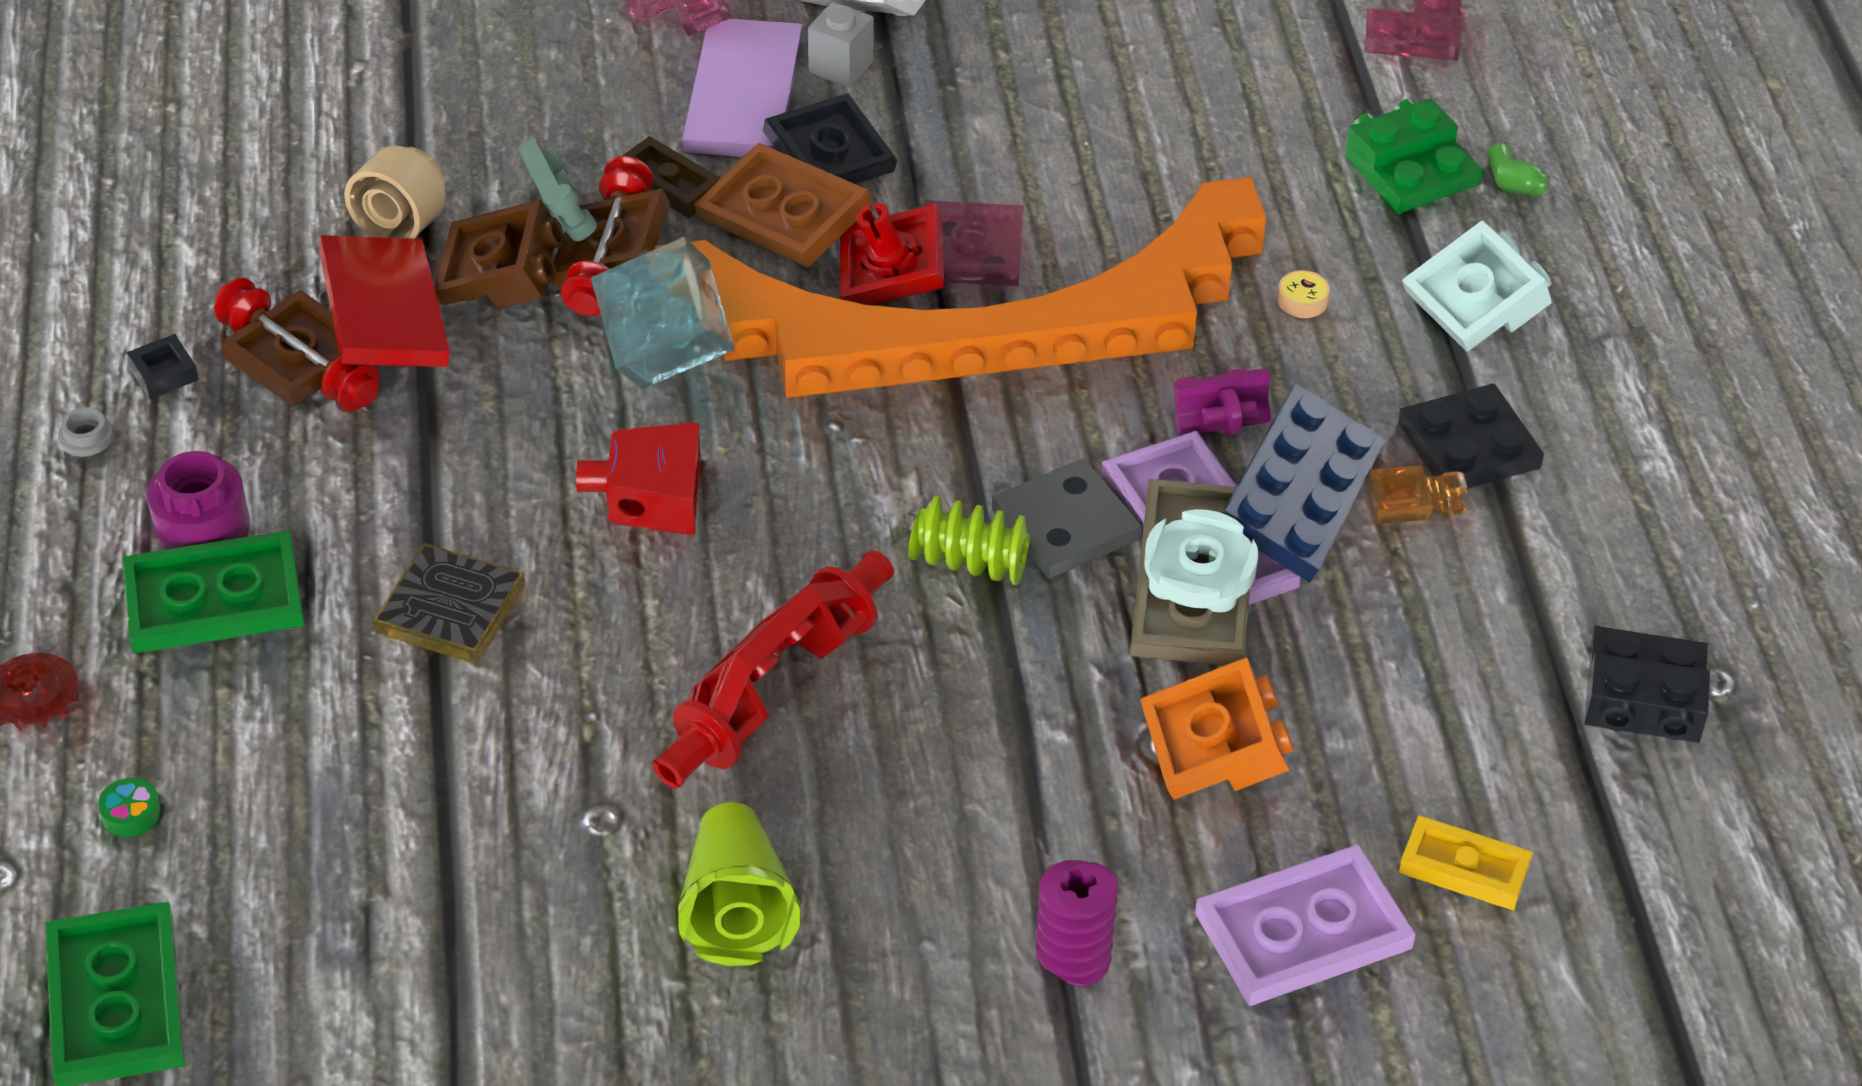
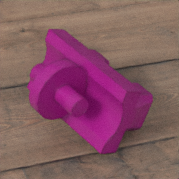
M1246 368L1229 370L1225 375L1197 379L1195 376L1177 379L1174 383L1176 432L1181 436L1194 431H1198L1201 434L1224 430L1227 436L1240 434L1244 426L1271 422L1268 396L1270 373L1266 368L1247 371Z

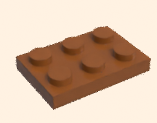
M758 143L713 185L694 206L699 219L809 268L857 221L856 216L860 209L868 204L872 206L873 203L868 189Z

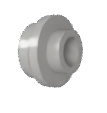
M91 407L77 408L67 413L62 419L61 427L58 431L61 448L68 454L79 457L92 456L102 452L111 444L114 437L111 422L99 410Z

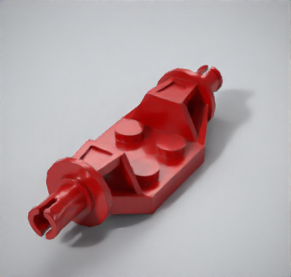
M870 550L848 573L836 567L826 566L820 568L813 575L810 584L806 585L757 624L691 688L689 700L681 702L676 707L673 713V723L679 738L661 756L653 761V769L658 778L667 786L678 789L704 762L720 769L733 767L741 757V744L769 717L752 681L753 683L756 682L779 660L777 656L787 646L790 648L797 643L818 658L823 659L845 642L852 633L862 634L868 632L877 621V609L871 596L894 576V568L888 558L878 551ZM729 724L734 726L736 729L733 730Z

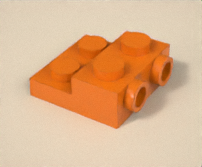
M1247 657L1140 699L1166 788L1173 800L1225 780H1229L1234 791H1238L1289 771L1284 755L1294 751L1290 735L1282 718L1273 721L1269 712L1280 707L1268 675L1257 678Z

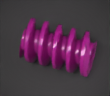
M1066 860L1056 863L1044 872L1039 883L1038 925L1036 927L1037 939L1035 942L1036 957L1045 969L1057 975L1066 983L1086 987L1098 982L1108 972L1112 961L1111 951L1113 949L1114 922L1116 919L1115 908L1118 892L1117 875L1108 867L1095 862Z

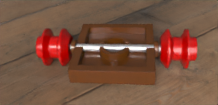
M617 156L607 162L604 168V176L599 182V192L604 200L579 205L581 209H587L596 220L597 227L595 231L581 241H573L565 231L563 246L558 248L555 256L556 277L553 282L558 289H561V297L564 303L580 315L598 316L609 310L612 304V295L617 289V277H632L648 272L670 202L662 189L648 191L653 183V174L650 168L637 158Z
M244 277L236 278L220 288L215 298L214 315L222 324H230L232 331L235 332L221 342L223 357L292 407H295L321 388L326 398L334 401L338 400L339 406L347 412L357 411L362 407H366L375 399L379 390V371L373 365L341 363L331 310L302 290L297 291L271 309L269 293L264 289L255 288L254 283Z

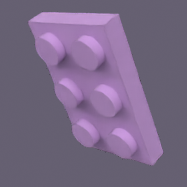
M1358 844L1199 898L1196 902L1195 914L1249 1006L1413 949L1415 940L1414 931Z

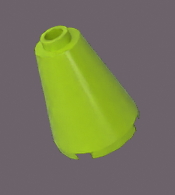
M736 802L718 804L703 815L677 911L679 934L683 941L686 938L695 947V954L703 960L723 966H748L762 962V953L772 950L778 945L781 952L790 945L800 928V903L798 896L757 814L747 805Z

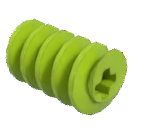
M934 495L928 507L922 508L914 521L908 545L909 559L917 560L925 552L927 563L938 565L946 555V564L950 570L958 571L967 561L968 571L971 575L980 576L988 566L991 580L1001 581L1010 571L1012 584L1018 585L1025 570L1030 546V534L1027 533L1026 516L1019 515L1010 529L1005 527V514L1002 510L996 512L989 524L984 522L983 506L976 505L970 517L965 518L963 517L962 501L955 500L949 512L944 513L942 512L941 496Z

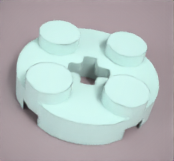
M1202 509L1182 512L1181 520L1172 521L1166 525V519L1156 524L1149 533L1144 560V568L1149 578V589L1154 596L1160 599H1169L1180 605L1193 608H1208L1214 612L1229 611L1236 605L1237 598L1244 595L1255 580L1258 547L1254 539L1251 544L1250 540L1243 535L1244 526L1228 515ZM1198 554H1206L1209 556V563H1196L1190 559H1196Z

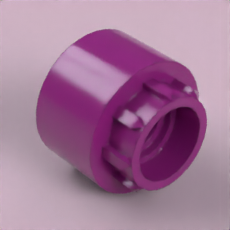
M203 451L180 453L166 461L149 483L147 489L148 506L157 542L163 550L247 537L250 530V516L241 475L234 466L215 454Z

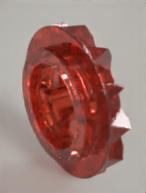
M48 653L24 654L0 665V726L13 723L22 732L29 724L38 723L46 729L50 718L54 716L67 717L69 704L79 700V681L72 665L65 659ZM40 681L43 693H37L33 700L25 702L23 695H30L33 688H36Z

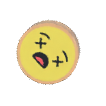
M1306 270L1293 271L1283 276L1280 280L1277 302L1279 307L1291 316L1297 318L1316 317L1322 314L1328 306L1330 286L1324 277L1315 272Z

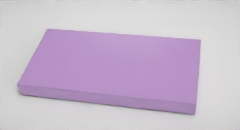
M709 17L682 137L683 153L744 157L758 143L775 149L762 131L764 120L789 111L803 37L802 24Z
M1198 431L1103 461L1101 467V476L1110 489L1142 525V535L1149 479L1236 487L1234 481ZM1258 551L1255 580L1250 587L1249 605L1299 588L1300 576Z

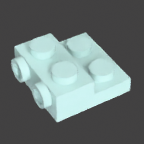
M1483 220L1402 279L1405 291L1466 352L1470 351L1503 325L1512 333L1552 303L1548 290L1552 283L1545 270L1536 261L1528 264L1520 256L1517 245L1507 233L1501 231L1497 234Z

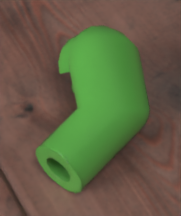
M1498 143L1489 148L1487 157L1496 185L1501 190L1517 195L1527 194L1531 197H1538L1546 191L1549 183L1546 173L1540 171L1538 166L1515 161L1507 144Z

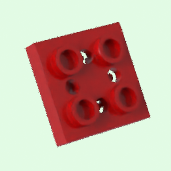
M876 202L874 207L879 218H875L871 206L868 204L857 213V223L850 226L840 236V298L842 300L874 306L879 303L944 288L942 216L936 203L889 215L887 206Z

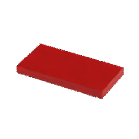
M320 235L319 253L341 363L355 365L448 366L450 349L423 240L413 238Z

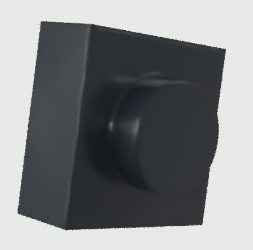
M176 334L126 352L129 368L149 399L199 380L196 365Z

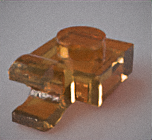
M1422 465L1369 470L1368 489L1377 524L1431 520L1432 508L1438 513L1447 516L1459 515L1465 512L1462 494L1467 493V486L1464 475L1461 472H1448L1439 476L1425 477Z

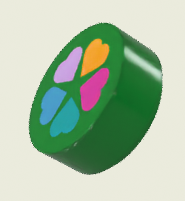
M124 778L115 781L102 791L98 799V810L104 828L111 834L119 837H134L149 831L155 826L161 815V806L155 787L148 781L140 778Z

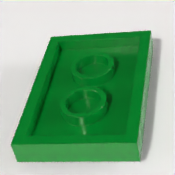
M290 530L122 557L129 638L133 654L304 626Z
M170 902L45 922L52 1075L56 1086H75L185 1067L174 921Z

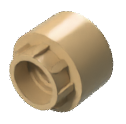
M387 146L380 149L348 180L344 192L345 203L354 222L369 237L415 239L444 208L446 201L444 176L437 162L426 152L414 147Z

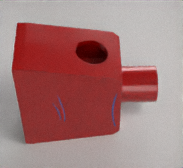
M690 422L615 431L611 434L609 460L577 461V492L606 493L608 517L614 524L695 535L701 471L700 424Z

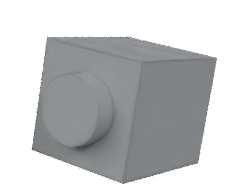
M831 2L808 27L809 73L850 88L873 63L874 16Z

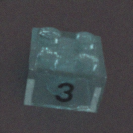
M685 237L591 277L615 367L641 389L735 349L709 259Z

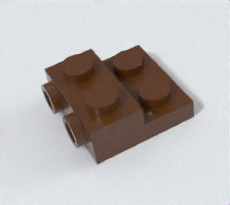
M541 199L451 222L434 285L437 299L444 306L464 300L471 301L480 296L488 295L495 307L499 309L515 304L529 303L535 299L542 298L545 284L553 282L556 277L552 254L554 248L562 247L564 243V233L557 218L550 215Z

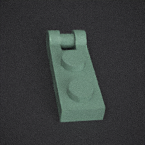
M532 138L520 146L518 150L545 204L555 216H558L564 230L573 241H581L589 237L595 231L597 222L587 209H581L578 206V196L581 194L568 175L567 167L553 148L545 152L537 140Z

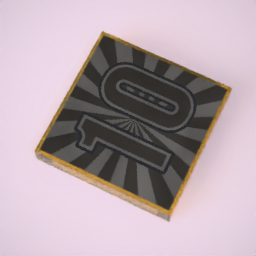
M423 543L374 618L375 633L477 664L526 586L524 572Z

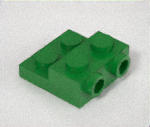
M1432 98L1418 103L1413 99H1405L1398 103L1392 112L1375 117L1372 113H1365L1359 116L1352 126H1349L1345 157L1398 214L1481 185L1483 169L1456 142L1458 125Z

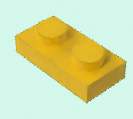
M1418 815L1401 858L1399 873L1514 911L1530 868L1533 851Z

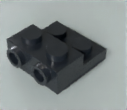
M1594 626L1590 646L1584 725L1607 728L1613 731L1665 737L1670 740L1700 743L1709 707L1710 670H1707L1708 643Z

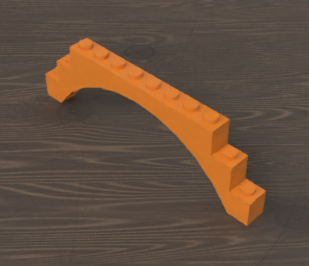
M1251 177L1203 182L1176 221L1136 255L1092 279L1040 297L987 307L919 310L864 305L815 294L761 274L706 240L656 245L657 286L665 325L716 319L724 360L730 361L776 355L785 397L792 398L1193 349L1197 316L1195 304L1228 301L1232 269L1231 258L1262 254L1266 214ZM702 280L706 282L707 286L709 284L712 287L717 298L718 306H715V297L713 292L710 290L711 294H709V291L705 286V289L709 295V298L707 297L705 290L703 288Z

